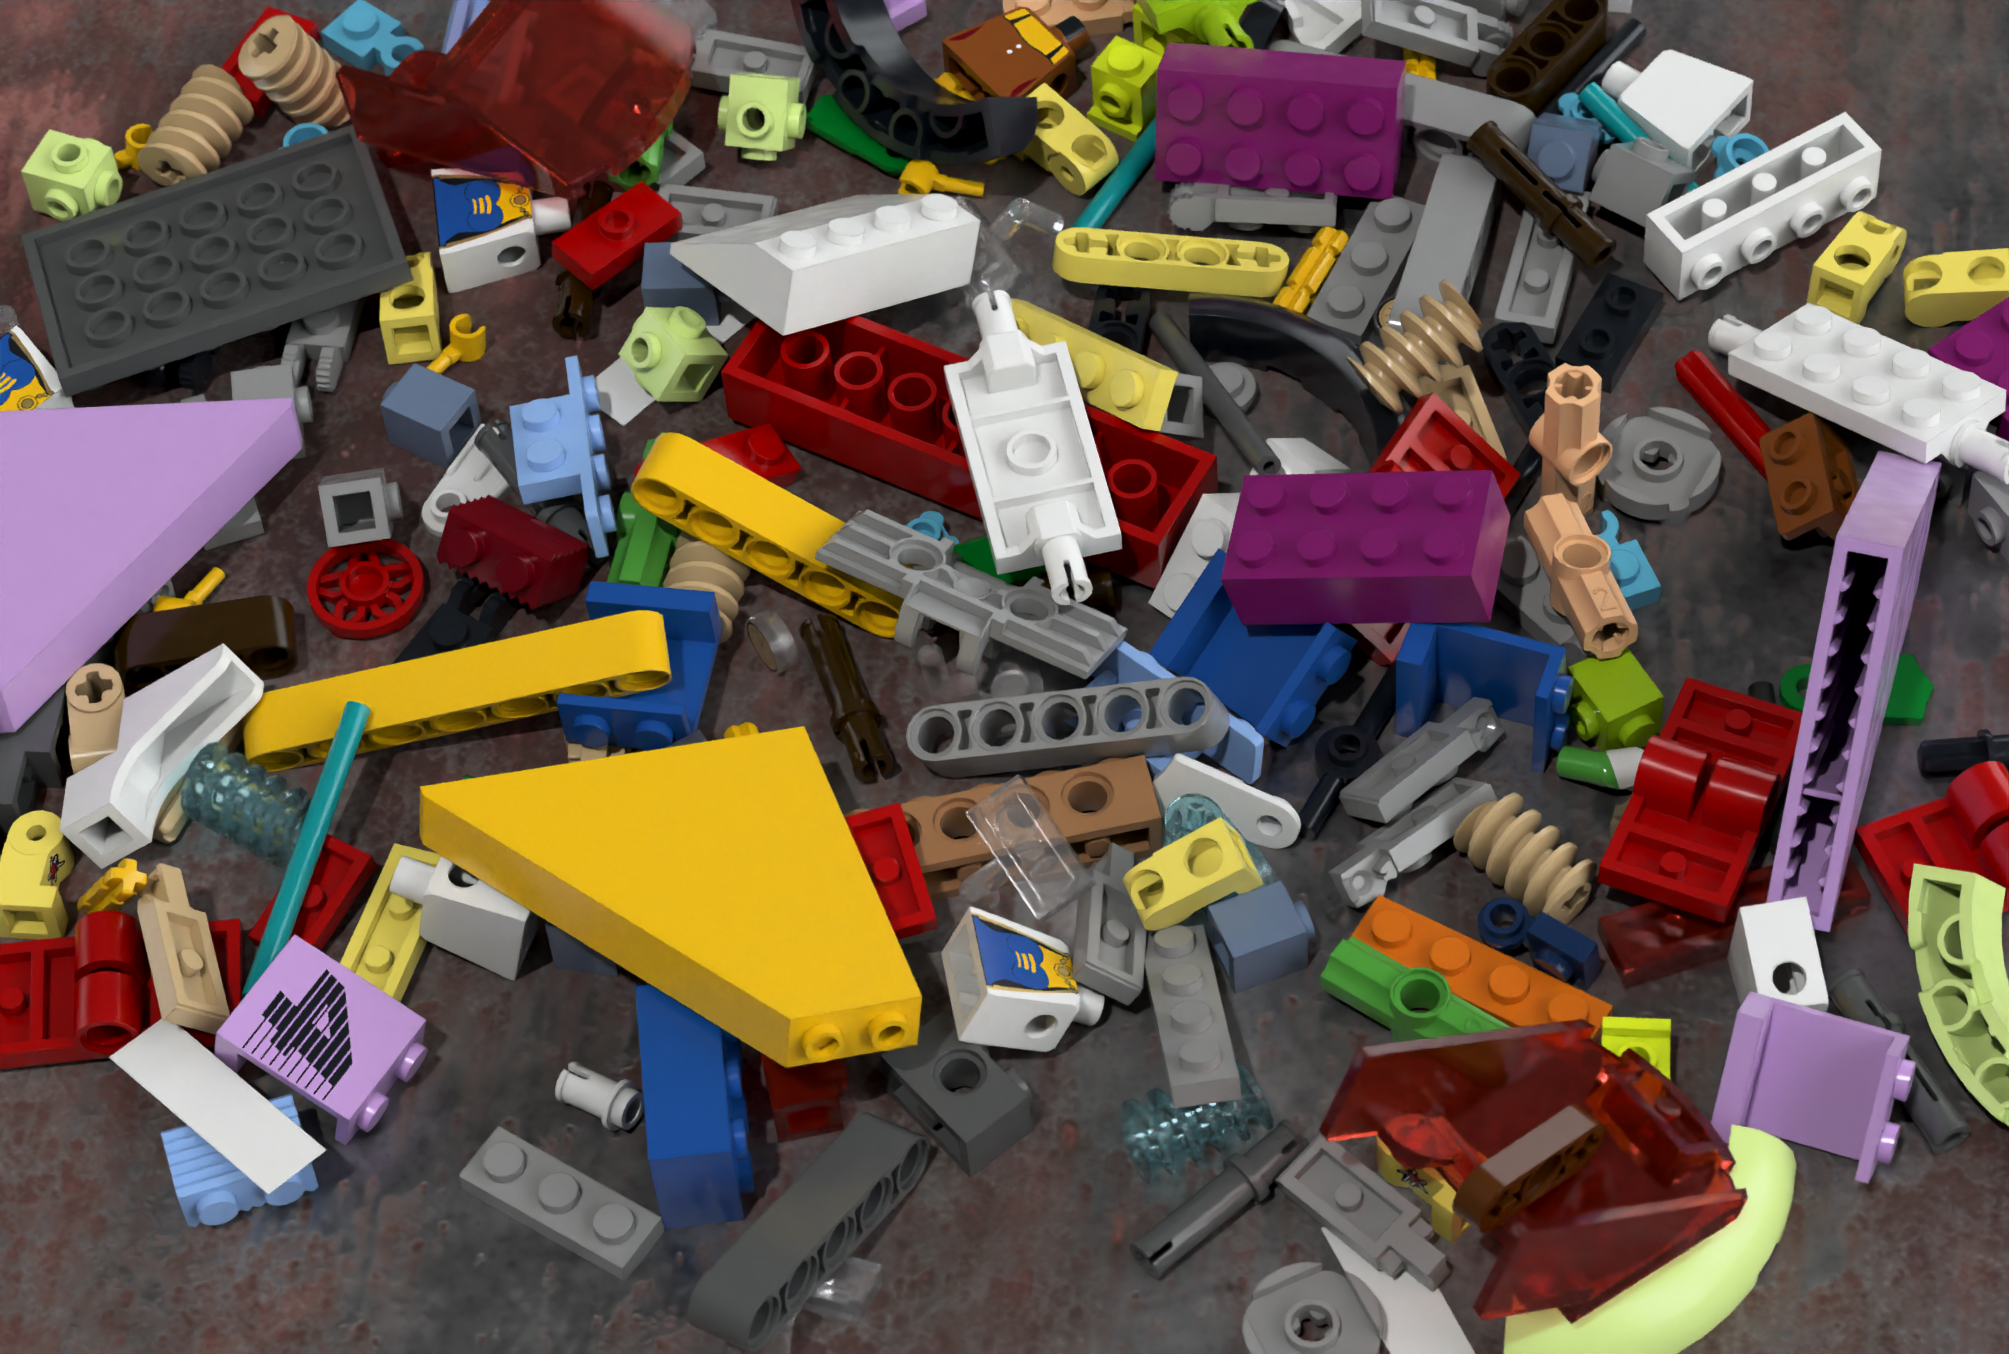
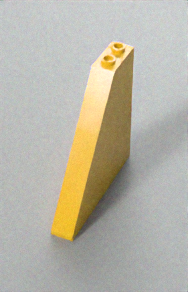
M804 726L420 786L419 835L423 845L785 1068L917 1045L922 1003L921 992Z

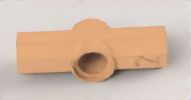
M1564 363L1548 373L1547 390L1545 391V411L1533 425L1528 439L1530 445L1542 456L1541 496L1563 493L1565 499L1577 503L1583 517L1586 518L1593 514L1596 476L1608 464L1613 448L1612 444L1599 432L1602 378L1589 365L1571 366Z
M1563 493L1541 496L1536 505L1525 511L1523 523L1530 542L1550 580V604L1557 612L1568 617L1583 650L1591 651L1597 656L1598 660L1618 657L1628 645L1637 641L1638 624L1610 570V546L1604 539L1592 534L1576 502H1570L1565 499Z

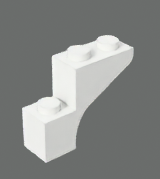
M1267 438L1266 440L1281 462V468L1276 475L1350 473L1351 471L1349 467L1305 438ZM1253 467L1249 475L1259 474ZM1240 493L1202 495L1148 602L1171 619L1218 548L1227 553Z
M223 643L123 699L117 751L67 778L59 831L101 869L152 842L158 812L171 789L192 766L259 702L263 694L264 682Z

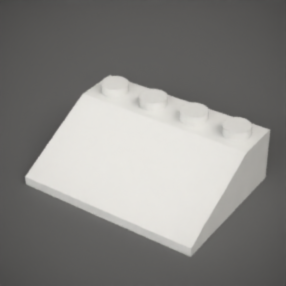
M943 194L855 195L671 243L669 254L778 333L785 336L970 284L980 220L960 207L955 199Z

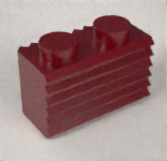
M487 495L486 498L481 496L479 500L474 498L472 502L467 500L465 504L460 503L458 506L454 504L451 507L436 557L439 564L447 562L449 569L457 567L459 574L467 572L469 579L477 577L480 584L487 582L490 589L498 588L500 595L508 593L510 600L518 598L520 605L528 603L530 610L578 594L591 548L588 543L495 497Z

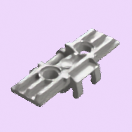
M868 509L864 511L859 510L816 552V560L904 599L896 624L895 641L913 648L918 641L920 629L923 628L930 631L938 622L959 631L960 649L956 668L973 676L977 674L980 668L982 655L995 659L1002 648L1011 646L1086 680L1126 637L1127 628L1117 624L1116 620L1107 614L1082 603H1076L1073 599H1070V605H1059L1054 602L1051 590L1044 587L1045 581L1033 576L1023 587L1012 585L963 563L962 556L953 552L955 541L943 537L940 541ZM903 564H908V565H909L911 568H913V569H909V568L904 567V566H902V565H903Z

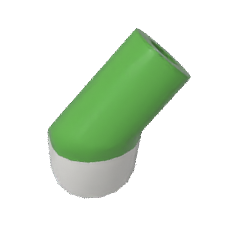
M1566 745L1559 752L1556 770L1560 777L1613 789L1626 788L1632 792L1636 772L1644 750L1635 746L1597 752Z

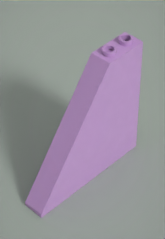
M292 398L0 411V733L16 732L302 449L303 439Z
M1878 451L1836 535L1766 903L1806 897L1813 929L1830 932L1918 587L1942 463L1929 461L1924 464L1908 456Z

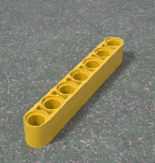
M650 610L625 612L264 692L259 702L241 719L246 765L253 771L278 772L325 762L346 702L348 701L359 702L371 710L355 754L358 755L558 711L556 703L559 693L617 698L660 688L668 684L672 679L663 615Z

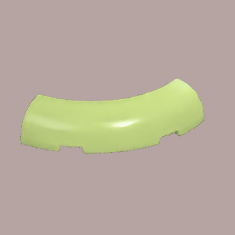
M1914 863L1909 893L1908 937L1909 945L1915 951L1916 967L1922 989L1918 993L1921 1006L1941 1051L1965 1087L1995 1118L2009 1126V982L2005 970L2002 947V912L2006 888L1977 873Z
M1732 1124L1728 1151L1722 1171L1712 1192L1692 1220L1662 1248L1634 1265L1590 1282L1545 1289L1508 1288L1503 1354H1678L1704 1337L1729 1316L1753 1289L1757 1282L1758 1274L1771 1256L1776 1243H1779L1783 1235L1793 1199L1797 1167L1794 1152L1775 1136L1759 1129Z

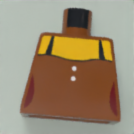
M1018 7L942 40L945 72L955 75L964 86L962 90L968 91L976 101L986 97H1027L1044 82L1063 99L1067 100L1074 94L1077 88L1075 54L1090 45L1088 32L1077 17L1070 16L1050 28L1027 7Z

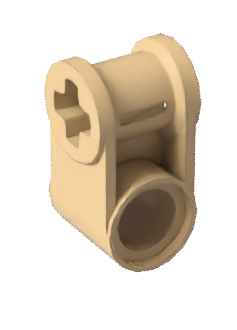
M103 663L89 664L79 668L66 684L71 734L68 738L73 774L117 751L123 699L126 698L125 690L119 673L113 667Z

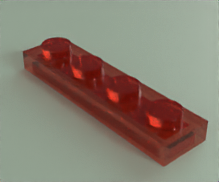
M1850 854L1833 921L1869 909L1871 894ZM1773 865L1746 873L1724 923L1657 901H1651L1599 917L1597 933L1622 984L1631 983L1729 953L1739 907L1766 903Z

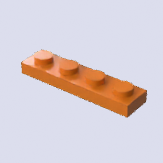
M1381 895L1377 896L1350 936V938L1352 936L1409 969L1413 967H1427L1438 971L1446 978L1452 994L1519 1031L1522 1042L1578 1069H1582L1601 1039L1603 1016L1613 1017V1005Z

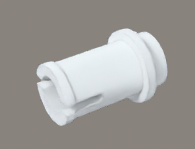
M576 1061L568 1064V1070L563 1069L556 1083L555 1097L558 1101L564 1104H571L601 1118L603 1127L611 1131H616L620 1128L624 1130L631 1129L638 1122L644 1109L643 1093L638 1091L636 1083L628 1079L616 1082L584 1067V1065Z

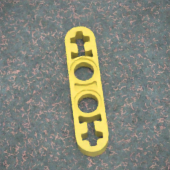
M1077 227L1062 230L1057 234L1052 267L1054 272L1060 277L1078 283L1250 297H1272L1278 295L1280 290L1285 287L1290 259L1288 254L1280 247L1264 242Z

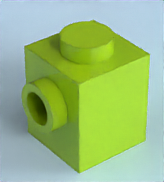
M1628 647L1618 657L1598 660L1597 656L1593 655L1567 667V675L1574 677V687L1568 709L1569 714L1572 715V725L1581 739L1584 741L1591 739L1599 751L1635 746L1642 748L1646 746L1653 734L1659 735L1661 733L1664 696Z

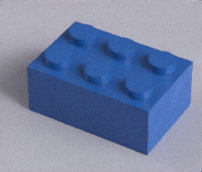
M651 984L635 986L648 1161L664 1229L745 1220L742 1194L755 1192L751 1153L748 1152L746 1134H750L746 1097L742 1090L741 1077H744V1064L741 1041Z

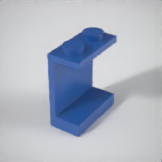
M1218 548L1148 654L1165 668L1183 677H1194L1204 682L1226 707L1254 725L1258 733L1287 748L1291 740L1301 736L1312 723L1316 713L1315 704L1327 686L1336 683L1348 669L1352 658L1350 652L1358 640L1336 625L1328 622L1325 624L1242 625L1221 582L1227 553Z
M590 581L585 599L590 620L638 610H650L663 615L672 679L668 684L660 688L617 698L559 693L556 704L566 741L578 742L588 747H602L608 744L609 746L641 748L649 751L670 746L672 743L697 731L723 631L715 592Z
M1467 622L1410 623L1396 658L1395 735L1408 738L1428 722L1435 701L1462 707L1473 697L1490 699L1498 718L1533 727L1531 771L1544 774L1552 750L1560 752L1566 746L1572 724V715L1567 714L1566 711L1573 692L1574 677L1565 675L1566 648Z

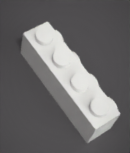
M1844 112L1646 214L1643 262L1678 301L1700 289H1709L1728 274L1750 263L1756 264L1763 261L1774 250L1799 237L1806 238L1813 235L1822 225L1847 212H1856L1864 208L1872 199L1876 198L1882 149Z

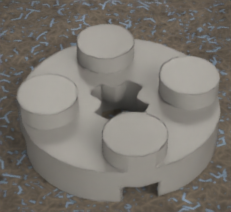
M1669 407L1647 408V416L1634 417L1628 421V413L1614 419L1601 433L1612 444L1613 452L1606 467L1596 476V488L1599 497L1606 503L1612 504L1619 510L1634 517L1657 520L1666 526H1678L1685 523L1689 519L1691 512L1701 508L1708 502L1718 486L1721 455L1719 449L1717 450V447L1711 441L1712 432L1705 423L1695 416ZM1659 456L1668 459V469L1653 470L1642 462H1655Z
M1295 1263L1282 1267L1266 1276L1259 1282L1252 1293V1302L1246 1309L1242 1325L1245 1354H1380L1382 1317L1379 1304L1370 1288L1359 1277L1345 1270L1344 1276L1334 1271L1323 1270L1322 1263ZM1310 1318L1315 1326L1327 1323L1331 1329L1324 1333V1339L1314 1342L1302 1340L1298 1337L1301 1333L1300 1321Z

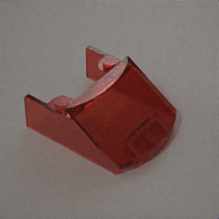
M490 0V3L447 54L427 50L414 52L406 57L389 77L348 65H342L335 73L356 136L361 142L574 201L586 195L583 184L606 171L613 177H616L640 158L666 130L683 104L691 86L693 75L690 67L693 54H697L692 28L654 0Z
M1583 1019L1361 1047L1355 1053L1319 1128V1132L1328 1142L1377 1135L1390 1149L1394 1159L1400 1164L1412 1169L1435 1168L1457 1193L1461 1184L1477 1166L1572 1104H1578L1606 1125V1134L1601 1146L1593 1158L1580 1171L1490 1231L1502 1244L1503 1248L1472 1308L1481 1320L1558 1308L1565 1318L1573 1324L1735 1221L1748 1199L1746 1188L1736 1189L1730 1176V1172L1736 1163L1735 1159L1721 1136L1696 1105L1664 1074L1632 1049L1628 1048L1619 1057L1590 1039L1596 1026Z

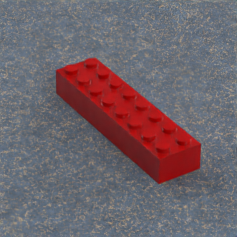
M858 315L785 336L758 319L721 371L728 418L750 427L770 423L780 439L982 519L944 374L945 365L965 362L969 360L968 358ZM1084 404L1120 527L1122 549L1083 557V560L1101 568L1109 566L1111 572L1155 589L1202 495L1218 493L1217 456L1158 432L1142 429L1117 416Z

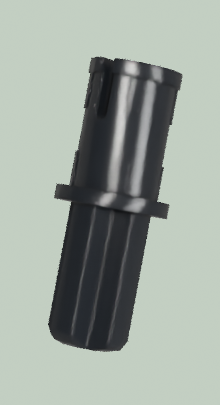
M1980 729L1976 737L1924 740L1920 743L1919 749H1917L1919 772L1926 779L1957 777L1970 767L1987 761L2001 762L2009 772V734L1991 735L1989 730Z

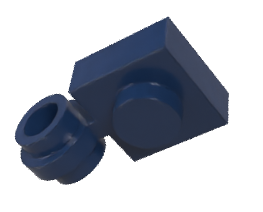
M1497 898L1488 902L1479 912L1477 918L1479 936L1487 946L1497 951H1511L1524 945L1529 948L1530 960H1532L1537 970L1565 983L1569 981L1584 991L1589 989L1601 972L1598 943L1543 911H1540L1535 918L1529 915L1526 907L1519 901L1512 898ZM1502 921H1510L1513 923L1511 926L1506 928H1499L1495 926L1496 924Z

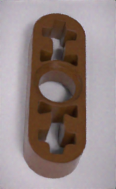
M1578 1104L1566 1107L1477 1166L1459 1187L1453 1200L1452 1210L1479 1232L1487 1233L1580 1171L1593 1158L1601 1146L1606 1134V1125Z

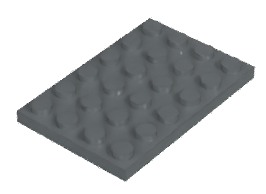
M359 123L21 235L57 375L66 397L87 390L98 389L107 383L143 371L155 370L164 364L202 351L214 350L223 344L259 332L273 330L282 324L318 312L330 311L336 306L374 293L386 292L395 286L414 280Z

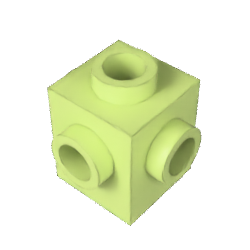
M750 72L730 74L729 96H722L718 110V128L720 131H726L725 146L742 147V158L769 161L777 159V151L795 148V139H802L806 125L805 104L798 103L800 77ZM760 110L762 111L765 117L764 124L760 120Z
M51 129L48 130L21 170L33 210L49 214L59 221H65L116 204L122 191V178L118 172L111 147L95 139H82Z
M683 306L675 308L646 307L642 315L635 321L632 332L619 352L621 358L634 372L637 383L649 391L657 402H701L729 356L707 330L704 319L697 312Z

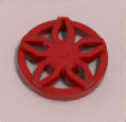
M389 538L332 547L314 564L307 580V596L315 618L322 626L331 631L332 635L344 640L348 637L357 639L373 638L394 630L401 631L410 624V618L417 612L425 593V580L419 560L409 548ZM376 553L393 556L403 563L387 564L383 567ZM364 554L366 555L368 561H362ZM350 557L347 565L348 568L344 572L339 571L327 574L336 564ZM403 577L402 579H400V580H398V581L390 582V580H392V579H394V578ZM340 587V589H339V590H336V591L327 589V588ZM411 589L409 596L403 603L399 595H403ZM319 599L335 605L333 615L322 606ZM386 604L394 608L395 611L388 614L379 608ZM352 609L357 611L348 621L344 620L345 616ZM367 612H371L375 620L366 622Z

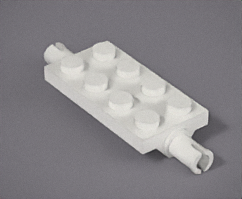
M1002 290L993 291L997 309L993 311L988 293L985 292L976 296L972 302V310L977 319L982 337L979 350L968 361L945 365L944 374L997 575L1045 565L1054 602L1059 605H1070L1066 589L1070 583L1076 603L1088 599L1093 590L1083 557L1122 549V536L1066 341L1040 346L1029 340L1017 328L1010 295Z
M1807 303L1764 331L1739 321L1734 316L1728 314L1723 316V320L1718 319L1712 325L1708 336V345L1711 350L1728 356L1729 375L1921 463L1926 464L1936 457L1958 468L1967 464L2000 479L2005 484H2009V441L1986 431L1989 422L2005 412L2006 389L1985 381L1972 372L1960 370L1935 359L1922 350L1913 349L1883 336L1875 329L1858 325L1831 313L1825 307L1816 306L1811 303Z

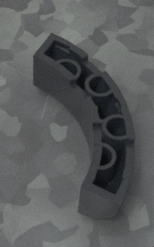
M790 0L798 30L811 61L814 64L822 65L827 77L836 89L832 95L833 99L855 124L890 150L916 160H928L947 165H967L988 162L1023 151L1034 138L1038 123L1037 97H986L977 101H971L944 88L931 78L910 55L892 24L884 0Z
M1189 293L1190 342L1205 362H1231L1264 372L1268 368H1276L1300 379L1302 387L1307 392L1321 400L1334 412L1338 413L1341 411L1349 419L1358 432L1359 442L1372 467L1412 410L1414 404L1404 390L1399 392L1404 412L1399 415L1376 399L1345 358L1350 357L1364 365L1360 345L1311 317L1277 304L1233 295Z

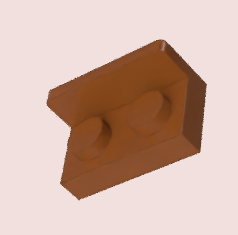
M1809 412L1763 435L1759 440L1778 533L1784 539L1791 540L1815 528L1821 537H1830L1835 541L1836 535L1859 491L1850 446L1819 416Z

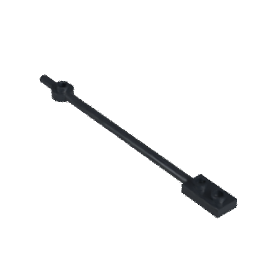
M1607 273L1556 355V367L1564 363L1571 366L1589 365L1602 378L1601 390L1611 394L1661 312L1663 293ZM1529 440L1513 465L1521 476L1504 499L1510 517L1542 467V456L1530 445ZM1396 658L1390 664L1353 726L1345 725L1332 728L1319 738L1315 746V771L1319 781L1298 814L1301 821V829L1298 836L1307 840L1314 839L1341 795L1340 791L1380 760L1379 745L1375 738L1396 705ZM1341 751H1353V752H1356V753H1354V754H1352V755H1343V754H1340L1339 752H1341Z

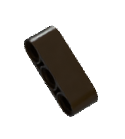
M1553 0L1490 65L1487 70L1486 94L1522 104L1536 116L1606 43L1608 0Z
M260 595L133 615L113 635L115 670L121 677L125 695L127 696L136 693L223 643L261 680L285 676L298 665L294 608L286 599L274 595Z

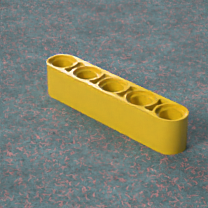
M668 432L660 434L655 439L631 486L633 498L641 507L866 631L880 637L894 638L896 624L904 599L815 559L816 552L845 522L687 436ZM903 564V565H902V566L907 567V568H909V569H913V568H911L908 564Z

